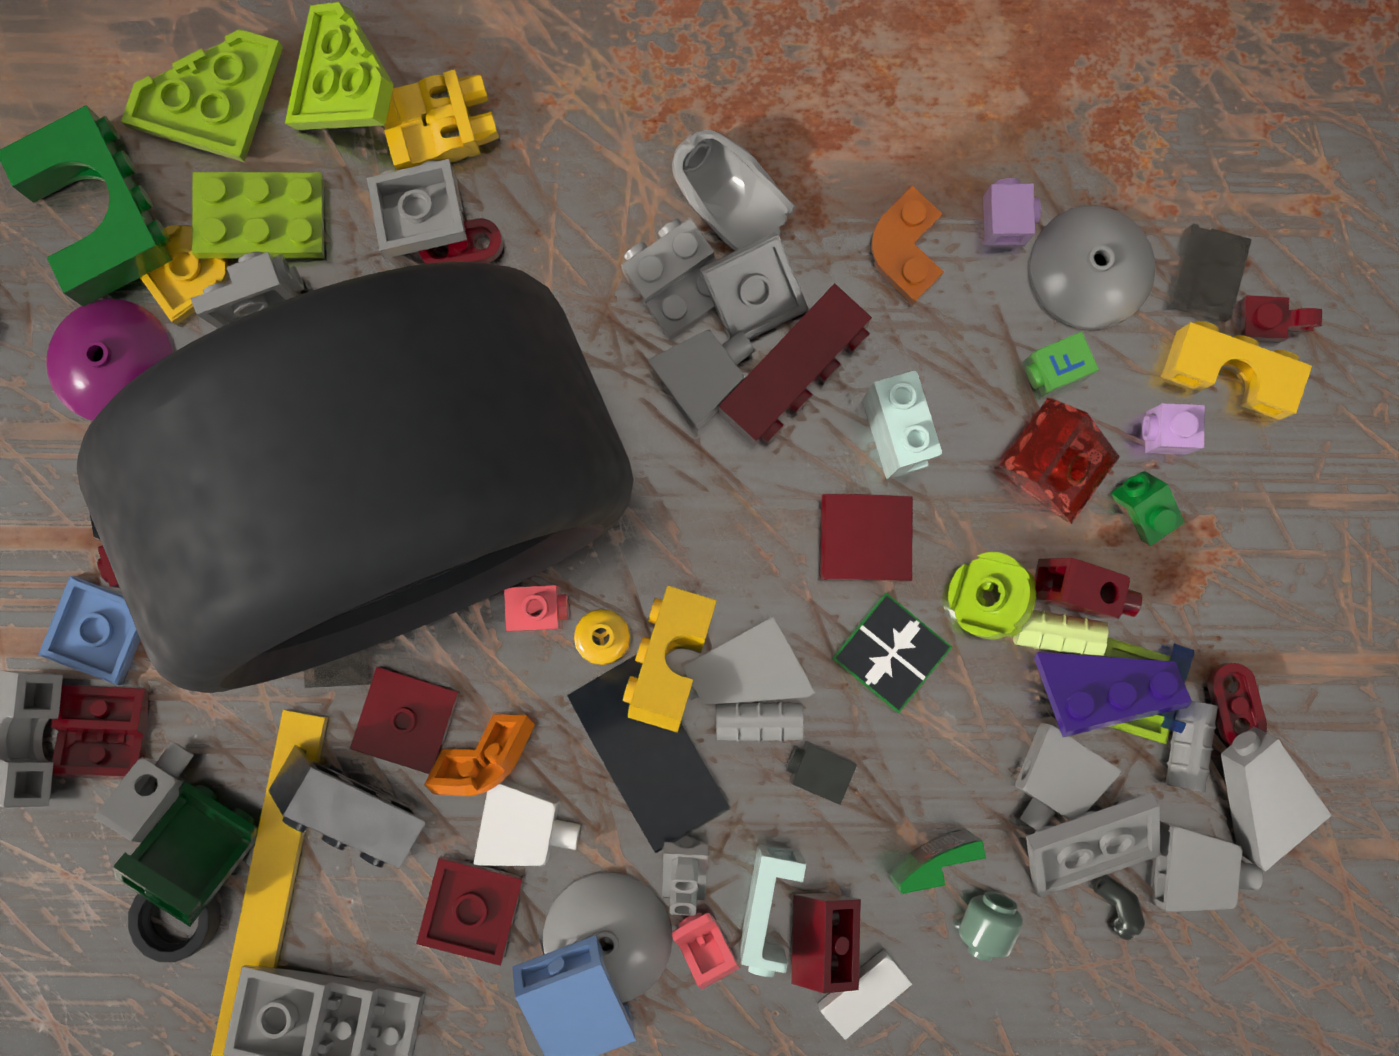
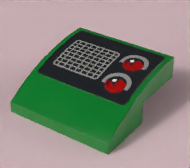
M967 829L935 838L919 846L899 860L888 871L889 880L901 894L946 886L942 867L986 859L983 840Z

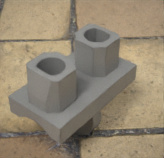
M685 836L674 843L664 842L662 898H670V914L694 916L696 915L697 900H705L708 844H701L700 841L692 837Z

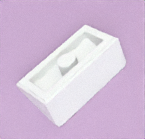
M883 949L859 969V990L830 993L818 1003V1007L824 1017L846 1040L909 988L912 983L886 950Z

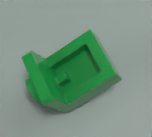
M1146 471L1131 476L1122 486L1111 493L1114 501L1127 509L1141 541L1149 546H1152L1185 523L1169 485Z

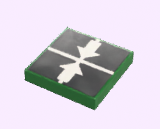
M884 593L831 659L894 711L900 713L951 650L952 646L889 594Z

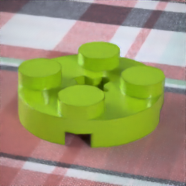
M985 552L977 555L978 559L973 560L968 565L964 563L955 572L948 591L950 609L954 611L955 617L959 621L958 624L964 630L977 637L990 640L1001 639L1006 636L1014 637L1022 631L1024 624L1029 620L1036 602L1035 578L1020 562L1006 554ZM994 585H998V592L1001 593L1000 599L993 606L988 607V601L983 598V594L985 591H992Z

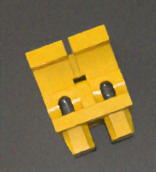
M454 69L443 72V75H432L423 78L417 83L393 88L386 123L383 126L386 129L384 131L393 165L397 171L420 166L424 162L431 160L441 161L449 159L450 163L462 160L467 156L470 158L481 155L480 145L499 138L492 112L470 117L468 107L489 101L481 75L459 78Z

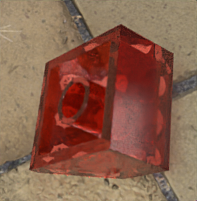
M1048 397L1038 412L1033 415L1030 423L1014 445L1007 451L999 466L1016 486L1060 518L1072 524L1120 456L1087 412Z

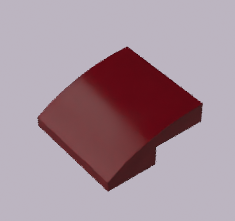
M823 494L821 508V579L912 581L913 496Z
M62 685L58 719L52 720L51 725L52 728L58 731L52 762H54L52 775L56 777L123 780L137 760L145 757L148 728V690L144 688Z

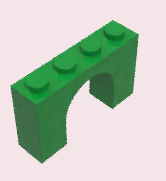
M87 105L0 149V162L12 187L33 203L75 181L98 179L106 182L109 191V206L102 223L88 236L46 257L63 293L83 307L173 260L166 247L171 240L162 224L158 220H153L149 209L153 208L152 201L141 185L136 186L131 176L136 173V169L123 150L119 151L114 142L119 139L115 127L106 116L99 118Z

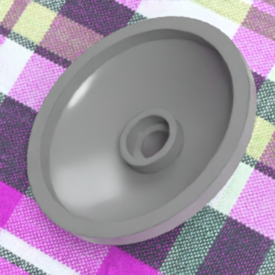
M1081 206L1056 216L1040 232L1031 250L1029 276L1037 299L1053 317L1072 327L1098 330L1109 328L1125 321L1144 304L1154 283L1155 258L1147 236L1132 219L1111 208ZM1094 254L1104 256L1106 265H1097L1094 261Z
M593 873L571 883L552 904L543 930L544 954L594 935L597 936L598 940L602 937L611 938L614 942V947L609 951L602 950L604 964L621 1002L624 1003L637 998L649 990L664 972L672 948V926L663 902L647 884L624 873Z

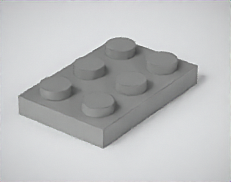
M1148 793L1140 797H1128L1121 800L1117 805L1096 812H1085L1074 820L1056 826H1045L1038 829L1035 833L1026 836L1031 881L1038 897L1041 898L1160 856V806L1153 794Z

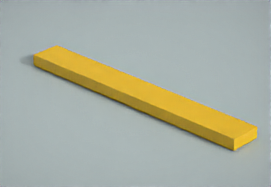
M289 709L282 711L211 1056H225L223 1053L242 966L252 965L277 968L305 833L289 827L282 821L284 816L281 814L268 790L295 745L306 750V755L310 760L319 763L328 717Z

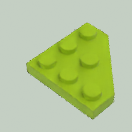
M340 2L310 5L285 124L296 130L385 125L394 84L352 10Z
M238 29L224 36L226 41L204 52L201 48L172 63L174 68L154 78L147 76L135 82L121 122L127 128L245 162L283 46L278 40Z

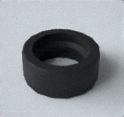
M137 894L128 911L127 928L133 944L144 956L157 962H177L197 953L213 939L220 923V905L215 894L198 916V927L195 933L184 942L169 943L163 940L154 930L151 922L153 903Z

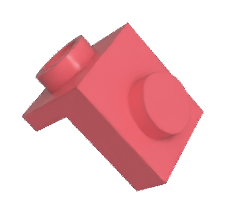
M696 913L694 916L686 917L679 923V928L671 933L674 942L683 953L697 986L701 990L740 969L718 922L710 913L704 915Z

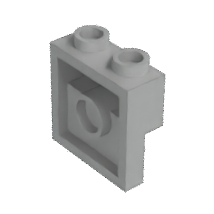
M449 159L441 161L431 160L424 162L420 166L398 171L388 170L380 175L367 178L379 250L384 259L467 240L457 178Z
M691 218L684 223H681L679 219H674L667 223L658 232L661 237L659 240L648 247L644 242L633 246L625 253L624 258L626 262L621 265L623 275L669 340L716 309L699 269L717 261L714 256V250Z
M251 252L241 256L238 259L239 263L227 267L232 284L217 283L210 285L203 290L204 294L193 297L191 300L196 315L214 327L220 328L251 313L300 295L299 291L304 290V285L296 267H289L282 254L273 257L269 252Z

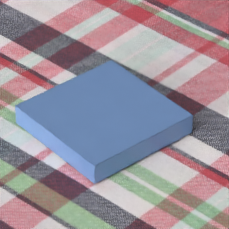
M70 575L38 656L112 684L123 685L141 640L123 594L78 576Z

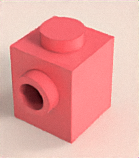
M557 585L511 587L504 590L506 631L562 629V620L569 619L568 595L560 594V587Z

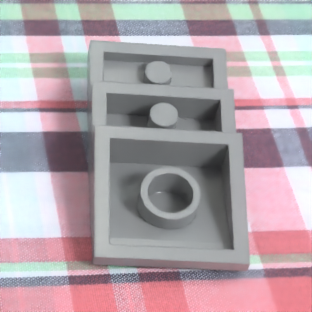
M244 965L240 973L223 1055L412 1056L425 994L337 976Z

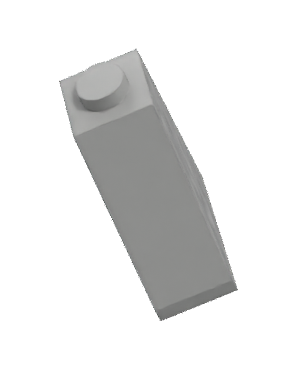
M774 616L682 666L686 673L683 677L693 679L689 698L692 701L699 697L703 705L802 698L816 693Z
M1253 726L1250 730L1238 735L1232 745L1221 753L1236 844L1241 846L1243 857L1265 872L1332 816L1278 738Z

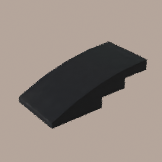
M636 654L568 694L567 697L652 849L657 853L664 849V842L674 843L730 810L731 807L682 722L677 733L628 718L630 703L623 701L629 677L638 678L643 664L635 661Z

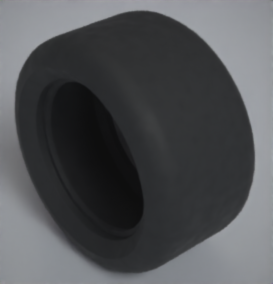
M459 261L407 266L345 280L281 301L194 340L145 370L110 400L89 425L82 440L76 467L80 490L149 660L160 676L177 687L202 693L223 692L252 686L323 665L408 633L512 587L569 557L610 530L619 521L630 504L634 481L627 453L567 316L550 289L522 270L509 266Z

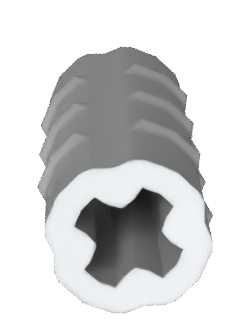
M1192 701L1187 708L1176 710L1175 719L1173 720L1174 729L1172 740L1170 741L1171 749L1169 761L1167 762L1168 770L1165 785L1206 792L1207 778L1210 772L1211 751L1214 750L1212 743L1214 730L1217 728L1215 723L1218 706Z
M736 702L716 704L717 741L761 742L779 740L782 742L783 740H803V703Z

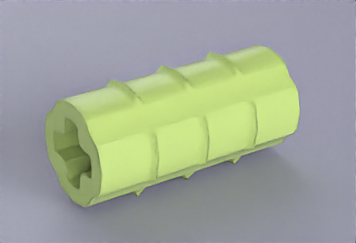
M1033 610L1022 631L1013 637V642L1015 645L1032 647L1034 650L1044 649L1054 651L1055 653L1104 656L1109 630L1107 622L1090 620L1087 617L1067 616L1065 613L1061 615L1045 612L1044 610Z

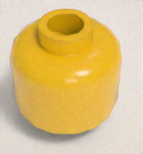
M607 609L593 610L584 615L576 625L574 633L575 646L580 655L590 663L598 665L615 663L621 659L629 649L632 637L626 620L615 611ZM600 628L606 629L602 634L595 632ZM609 635V641L605 644L604 638ZM593 636L600 639V645L595 643Z

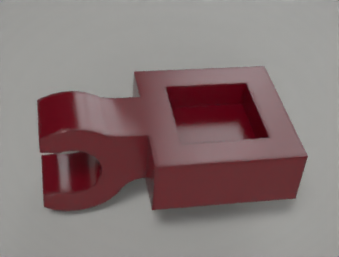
M1246 295L1241 299L1240 335L1251 337L1257 341L1284 342L1288 339V330L1312 332L1314 327L1322 326V309L1302 308L1289 310V297Z

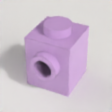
M1006 178L990 185L983 196L984 245H1026L1035 234V223L1039 222L1041 214L1040 199L1034 198V183L1021 184L1019 179Z
M1161 403L1146 411L1142 425L1145 453L1187 455L1203 449L1205 405Z

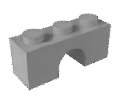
M0 670V807L49 806L54 762L47 761L44 757L42 737L47 721L49 719H58L63 675L47 672Z

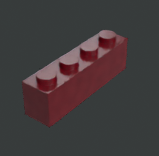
M834 283L718 406V414L754 447L762 439L768 444L784 427L780 419L790 409L797 413L813 396L808 389L819 378L825 383L839 369L842 364L837 360L838 357L847 348L852 352L856 351L868 338L870 333L866 328L872 317Z

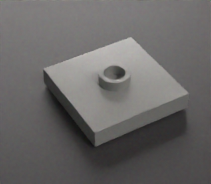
M775 232L699 269L729 339L741 330L750 340L809 311L781 239Z

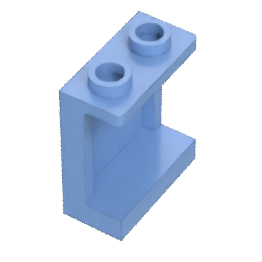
M596 935L512 967L515 998L544 1056H598L636 1041L631 1012L627 1005L623 1006L604 964L602 947Z

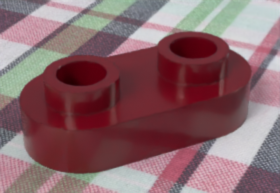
M477 218L463 221L467 240L443 245L449 247L446 256H435V251L438 247L418 252L425 264L454 261L490 263L501 254L503 237L498 227L492 221ZM480 238H488L490 240L488 247L485 249L476 248V242Z
M1223 663L1216 666L1208 677V690L1212 705L1218 706L1216 722L1222 739L1227 744L1232 745L1234 739L1240 735L1234 729V723L1239 718L1243 720L1245 725L1241 733L1250 730L1253 726L1267 733V722L1257 682L1252 671L1239 663ZM1228 676L1234 681V687L1230 692H1227L1223 685L1224 680Z

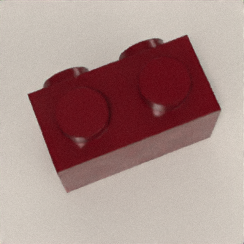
M832 893L794 894L791 984L823 994L859 990L861 899Z

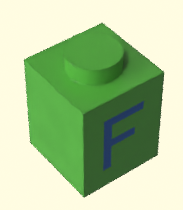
M1082 331L1038 349L1026 358L1028 365L1025 367L1028 381L1034 389H1039L1042 397L1087 379L1099 371Z

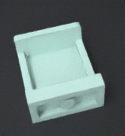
M910 371L874 382L862 402L886 480L927 468L929 466L927 460L939 457L942 454V449L918 373Z
M758 843L739 944L741 964L749 966L748 971L755 975L774 977L775 971L786 973L788 962L783 946L764 941L776 877L799 882L804 880L806 862L800 851Z

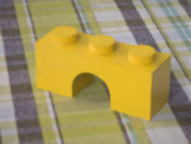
M1205 321L1190 322L1176 332L1161 375L1162 378L1197 391H1202L1215 384L1222 366L1230 367L1236 370L1244 381L1245 390L1240 406L1278 420L1297 413L1312 365L1298 361V355L1286 350L1270 351L1259 347V342L1251 337L1242 335L1231 337L1220 333L1216 325Z
M668 585L663 600L655 597L648 618V622L655 624L651 638L642 637L635 661L643 663L639 677H629L623 697L624 702L630 703L628 718L678 733L693 679L674 673L668 667L665 657L676 649L702 652L717 600Z

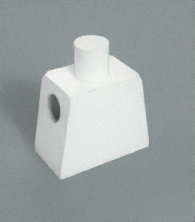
M504 779L496 787L487 791L473 864L491 866L546 865L552 846L576 850L581 824L557 820L560 800Z

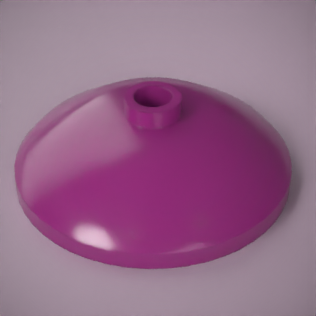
M121 299L96 300L72 311L56 328L47 351L46 365L48 378L54 393L69 410L93 421L110 400L128 383L163 358L174 352L173 344L164 325L145 308ZM99 349H103V358L100 361L95 362V352Z

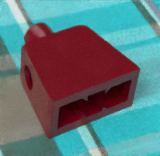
M1045 558L1038 560L1034 575L1036 581V602L1095 618L1119 619L1122 614L1135 617L1140 611L1142 594L1128 589L1130 584L1129 576L1075 558Z

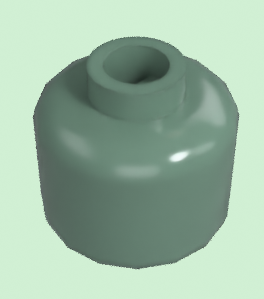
M987 891L984 895L971 898L959 928V935L962 941L969 946L968 952L983 961H992L993 958H1004L1011 955L1023 925V918L1017 910L1018 906L1012 899L993 891Z

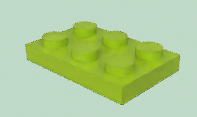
M192 172V254L195 258H240L251 252H269L273 257L282 254L285 258H324V178L322 173Z

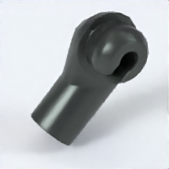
M1103 875L1096 883L1094 892L1116 906L1118 918L1114 921V931L1120 938L1131 940L1135 935L1142 933L1145 925L1139 899L1132 891L1110 876Z

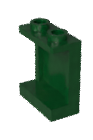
M184 781L179 787V797L131 856L125 852L115 863L113 870L116 880L191 927L254 845L257 827L254 826L255 820L248 813L237 807H234L232 810L226 808L218 802L219 797L206 786L198 784L194 787Z

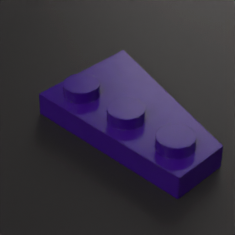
M1037 652L1034 657L1063 737L1187 708L1192 702L1178 666L1174 661Z

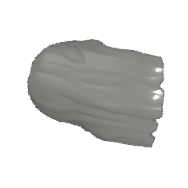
M713 130L693 132L676 148L672 161V170L679 188L694 210L732 249L737 251L774 232L778 235L781 234L780 227L785 225L787 221L786 215H792L795 205L779 189L748 150L725 134Z

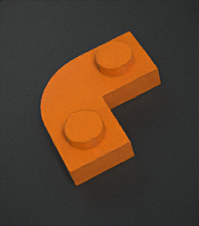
M913 185L880 218L873 231L871 242L876 269L912 305L944 273L938 265L915 245L941 218L942 213Z
M493 714L476 749H442L424 785L432 794L475 796L491 790L500 784L514 769L535 726L527 715Z

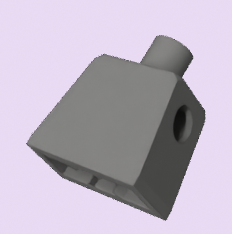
M709 329L652 357L648 362L699 430L718 412V406L745 379L737 364L756 350L741 330L721 345Z
M1041 723L1015 784L1018 789L1032 797L1020 820L1036 831L1047 826L1055 813L1068 821L1074 820L1091 808L1118 778L1122 770L1070 736L1063 737L1061 731L1053 725Z
M171 741L158 761L141 757L93 818L131 842H142L179 797V787L183 782L192 784L180 774L194 754ZM158 782L157 789L154 792V785Z
M1160 822V856L1156 857L1152 904L1169 912L1234 909L1237 906L1239 889L1260 890L1263 882V871L1255 864L1241 862L1242 848L1237 844L1174 824Z

